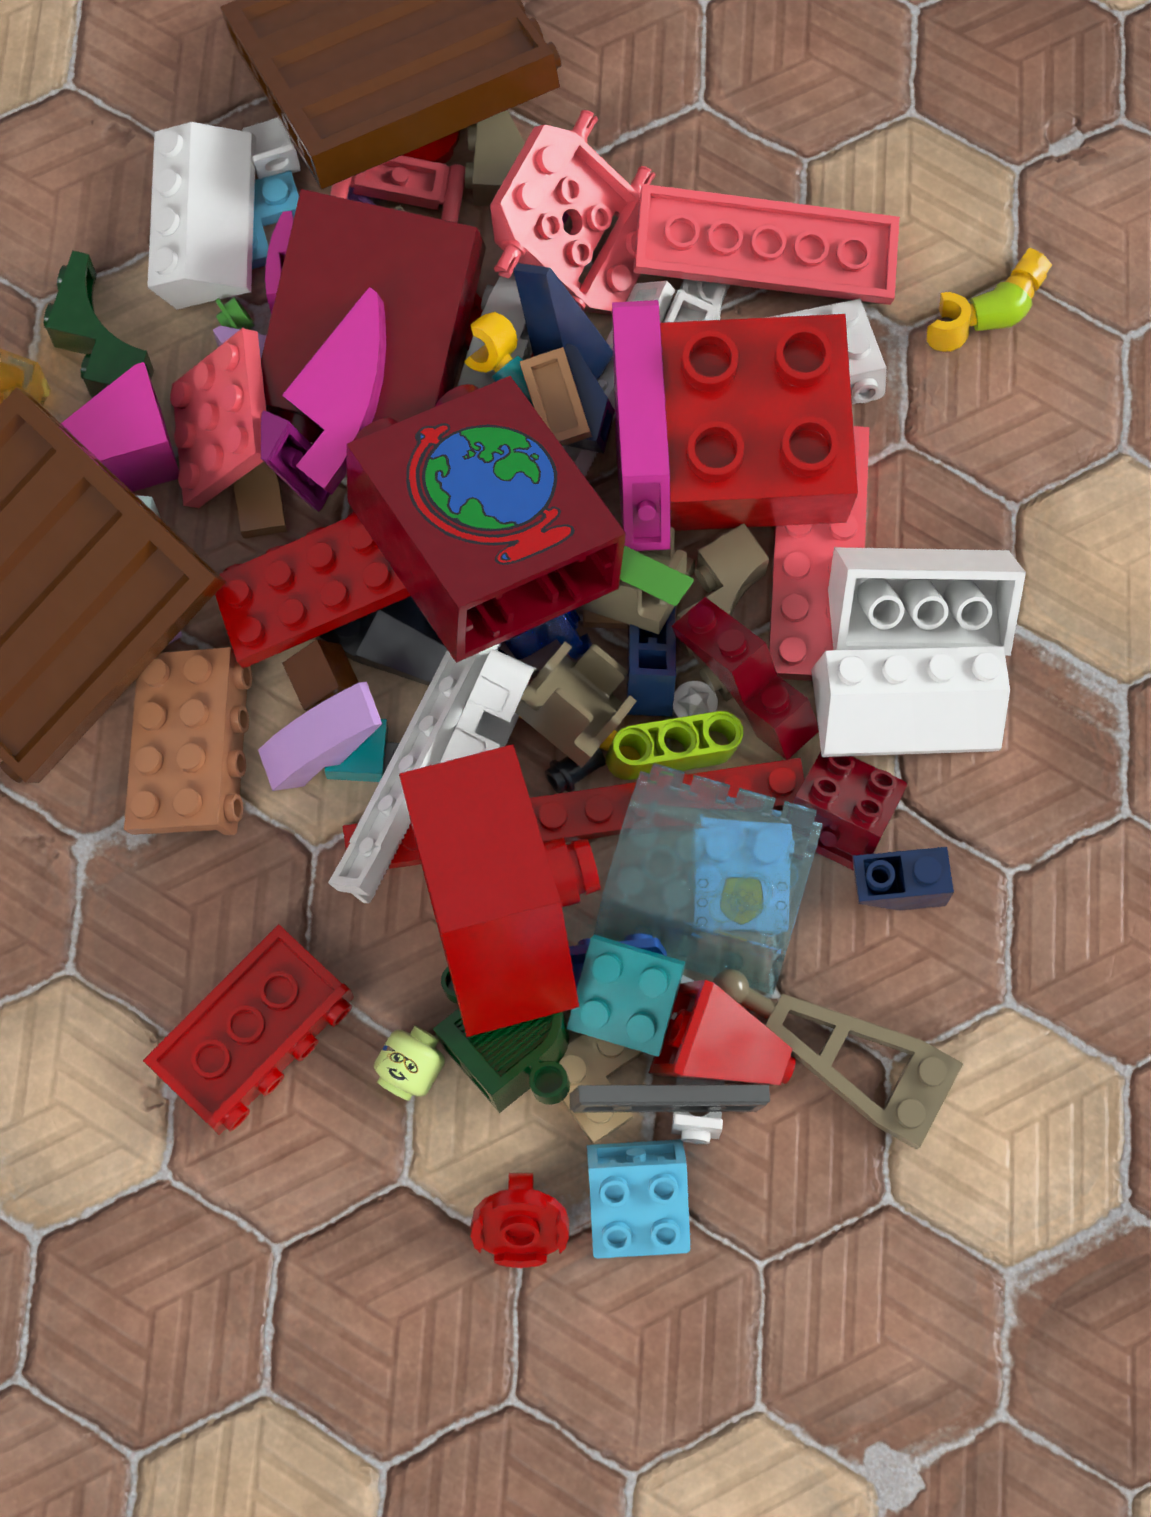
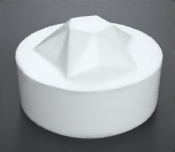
M701 681L683 683L674 692L672 713L674 718L716 712L718 706L716 693L712 691L709 685Z

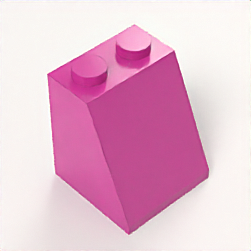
M144 362L135 364L61 423L132 492L178 479L179 468L160 404Z

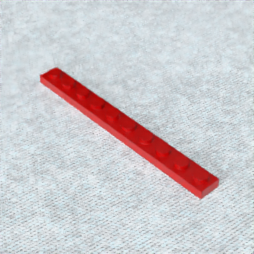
M800 757L530 798L543 842L563 837L566 843L581 839H593L787 810L791 808L805 778ZM358 823L342 826L345 850L350 845L349 841ZM411 824L406 829L407 833L404 834V838L401 839V844H399V849L396 850L394 859L389 864V869L421 864Z

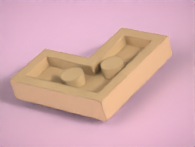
M584 1034L569 1043L564 1057L559 1062L566 1070L570 1080L569 1093L562 1100L567 1109L570 1111L569 1094L578 1085H611L607 1078L644 1052ZM570 1111L592 1145L599 1143L633 1119L631 1112L573 1113V1111Z

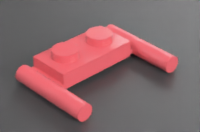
M399 156L332 185L330 195L347 199L349 187L354 188L353 194L435 210H438L440 204L443 205L441 220L458 223L465 184V167L459 164L446 166V164Z

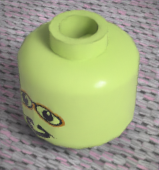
M417 1026L413 1027L411 1033L404 1030L393 1031L374 1063V1069L380 1076L377 1083L407 1101H410L413 1095L418 1097L425 1096L445 1063L444 1055L435 1048L439 1039Z

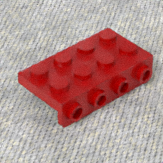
M355 512L332 525L315 528L304 537L291 543L272 547L257 558L243 564H234L227 567L219 574L226 583L215 593L236 661L243 669L411 596Z
M278 924L143 1059V1062L218 1135L226 1128L231 1132L248 1117L250 1109L247 1107L260 1093L263 1096H267L279 1086L285 1077L282 1071L294 1059L300 1062L314 1050L319 1042L316 1036L328 1024L334 1027L349 1014L352 1009L350 1002L354 996L351 989L345 983H341Z

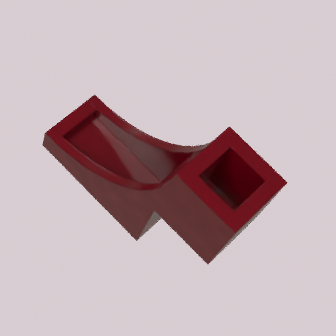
M704 597L672 625L675 636L712 670L731 693L749 720L756 736L785 760L793 756L819 732L818 723L809 699L778 676L766 642L708 598Z

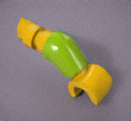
M1029 247L1013 269L1011 276L1005 282L998 283L992 291L970 298V303L959 294L941 292L939 306L941 317H948L953 319V321L945 322L937 319L927 326L926 340L929 346L941 352L953 351L960 348L966 342L971 326H974L976 331L1010 328L1019 323L1031 309V299L1035 291L1047 277L1046 273L1052 264L1043 253Z

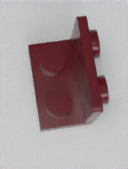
M820 752L796 794L783 826H791V841L854 871L852 857L874 854L905 792L907 783L891 773L880 770L853 756L822 757Z

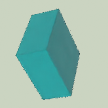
M381 719L382 725L340 765L325 767L326 778L330 780L380 782L384 771L386 742H388L389 727L387 719Z

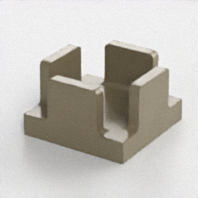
M670 527V549L637 551L689 577H692L695 572V559L687 557V552L678 549L676 552L674 551L675 530ZM620 580L618 590L578 608L659 634L675 606Z
M565 641L527 686L515 713L582 768L605 739L620 724L636 703V700L629 695L622 703L613 695V691L628 675V671L600 647L593 644L578 662H573L566 656L572 646Z

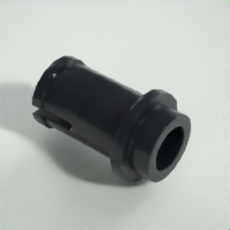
M599 748L582 768L566 756L560 761L552 760L549 764L550 768L545 771V776L557 793H563L564 791L572 792L575 790L574 784L598 768L605 766L606 760Z

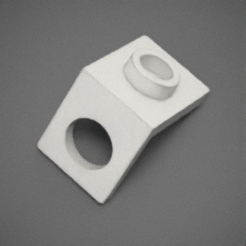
M278 118L242 129V131L251 132L256 136V155L252 157L258 179L287 171L292 173L301 171L294 143L291 142L288 133Z
M677 1078L676 1085L725 1084L723 1081ZM673 1112L671 1134L681 1135V1141L687 1143L709 1144L710 1138H720L723 1126L722 1112H709L700 1117L693 1116L689 1112Z

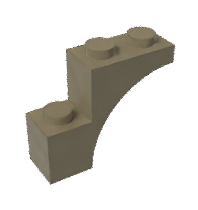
M743 523L698 550L695 574L706 592L714 591L706 598L732 616L742 596L752 585L766 575L769 558ZM697 603L680 612L677 616V620H679ZM676 637L681 650L687 656L693 654L702 666L699 672L704 683L709 685L713 692L719 691L726 702L733 698L712 670Z

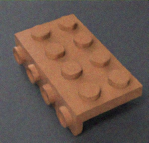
M231 647L163 652L136 678L124 830L131 835L218 830L224 835H235L237 833L238 822L241 821L243 816L240 786L241 777L246 772L243 743L244 733L249 728L246 700L247 689H250L252 685V670L250 666L243 669L239 665Z

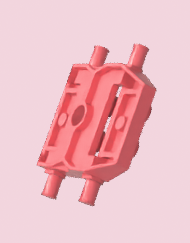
M582 110L572 130L549 125H540L533 128L491 202L490 210L494 242L504 251L494 266V271L499 272L498 275L504 278H511L517 263L550 267L584 312L612 314V302H626L641 275L633 273L640 189L642 184L650 185L656 175L654 172H651L650 168L640 166L631 185L624 180L587 144V138L594 125L598 122V118L593 116L594 113ZM564 212H567L572 220V229L569 234L563 229L562 216ZM615 215L618 217V220L584 282L581 284L578 279L585 266L591 262L593 251L604 231L610 227L612 217Z

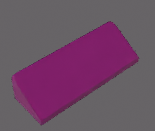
M263 410L261 414V459L313 510L319 512L330 493L296 467L312 444L288 420Z

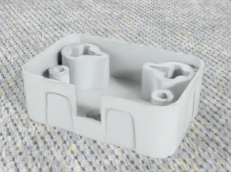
M492 649L483 665L440 763L506 746L519 717L515 713L525 689L537 676L539 669Z

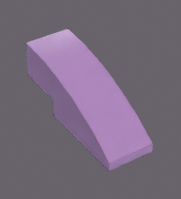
M359 682L311 708L273 735L258 749L272 791L304 787L324 767L340 765L382 725L367 682Z

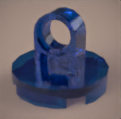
M575 609L504 641L516 659L526 658L556 639L560 645L566 641L572 646L568 654L576 661L592 646L588 633L580 637L576 630L579 627L577 622L581 619Z

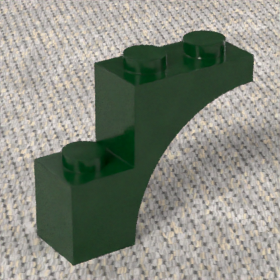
M72 250L67 266L63 265L58 273V293L54 304H48L44 314V328L47 329L54 347L86 354L81 365V379L84 380L91 398L95 397L138 363H145L150 379H152L154 369L148 352L133 347L115 337L102 325L95 315L93 306V292L97 277L95 268L89 254Z

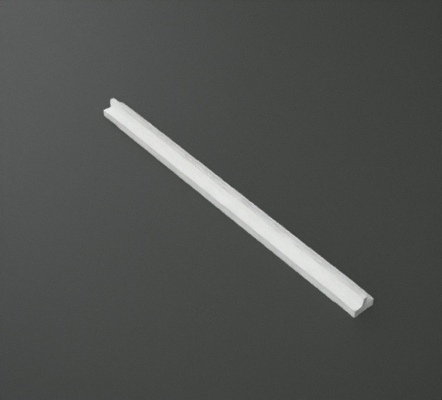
M668 281L636 283L627 302L658 300L660 323H663L676 290ZM613 328L606 339L607 344L612 350ZM612 356L599 377L598 383L615 409L614 359ZM562 446L585 477L587 471L590 470L589 467L594 462L596 453L599 452ZM501 643L457 663L448 650L445 653L349 841L350 845L328 882L337 891L351 893L363 903H370L376 895L378 885L381 884L383 875L389 869V864L394 859L396 850L399 849L401 839L404 838V834L407 833L406 829L411 824L399 773L440 763L492 649L498 651Z

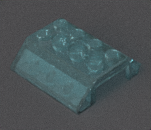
M653 763L650 773L640 772L630 799L601 898L594 935L614 941H624V938L631 934H649L653 938L660 940L668 957L685 961V969L715 977L725 969H735L746 976L749 988L774 994L823 826L822 823L814 821L817 810L785 801L782 812L773 809L776 798L739 788L737 797L732 798L728 796L730 789L728 784L694 775L691 785L683 783L685 772Z

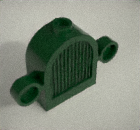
M447 967L442 973L441 985L447 998L453 1003L458 1004L449 968ZM458 1008L433 1028L443 1049L499 1113L530 1088L534 1097L539 1102L548 1105L561 1102L569 1093L570 1080L564 1067L559 1064L566 1053L569 1043L568 1023L564 1012L467 1037L460 1009Z

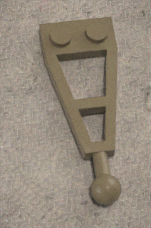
M725 969L714 977L712 982L736 1002L767 1019L764 1025L793 1048L791 1055L874 1126L915 1149L921 1147L964 1063L923 1040L782 994L775 1003L749 988L746 976L738 970ZM788 1013L833 1028L819 1055L782 1025ZM848 1034L911 1055L883 1109L831 1066Z

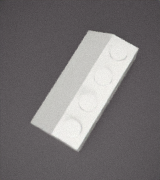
M195 122L155 132L147 288L177 310L215 301L217 298L224 299L251 292L255 165L252 156L256 155V136L251 132Z
M834 547L828 586L833 650L1004 646L1005 656H1011L1026 572L1009 550Z
M1004 646L825 651L811 669L822 757L999 751L1002 748L1010 694Z

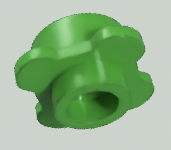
M233 297L225 304L220 298L215 300L222 310L216 315L221 326L239 330L242 328L250 330L255 326L253 320L236 297Z

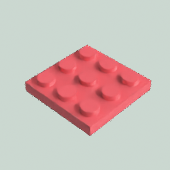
M245 328L240 329L172 384L170 401L174 407L176 426L174 441L178 447L180 467L178 482L182 488L183 506L200 508L263 462L261 459V414L263 410L266 411L258 331Z

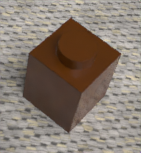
M316 639L282 663L304 711L310 710L330 697L359 683L343 647L339 643Z

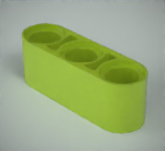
M716 711L627 726L616 733L606 754V765L615 777L623 780L720 765L732 757L741 743L744 735L743 726L734 714L727 711ZM718 731L727 738L728 744L719 745L710 738L709 732ZM664 740H678L683 745L684 752L676 753L667 748ZM630 746L635 748L640 755V759L629 760L621 754L619 747Z

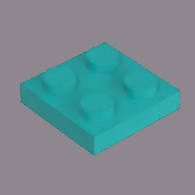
M593 935L590 939L577 988L579 1007L571 1010L567 1029L659 1057L663 1049L686 962Z

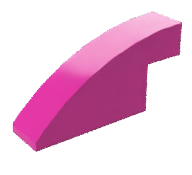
M370 287L282 395L324 430L296 467L331 495L347 474L346 444L352 442L356 435L373 421L384 378L386 357L384 303L377 292Z

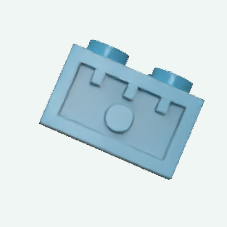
M678 1139L587 1145L593 1256L595 1258H615L688 1253L690 1251L688 1180L683 1141Z

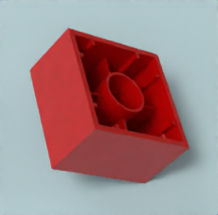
M514 744L399 773L427 889L466 1036L470 1037L578 1008L579 1002L562 908L579 904V894L584 893L588 895L601 890L596 863L588 839L571 841V844L566 845L563 837L543 842Z

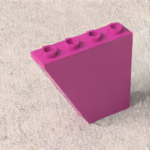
M658 300L612 302L616 460L622 528L626 533L624 546L635 551L670 549V471Z

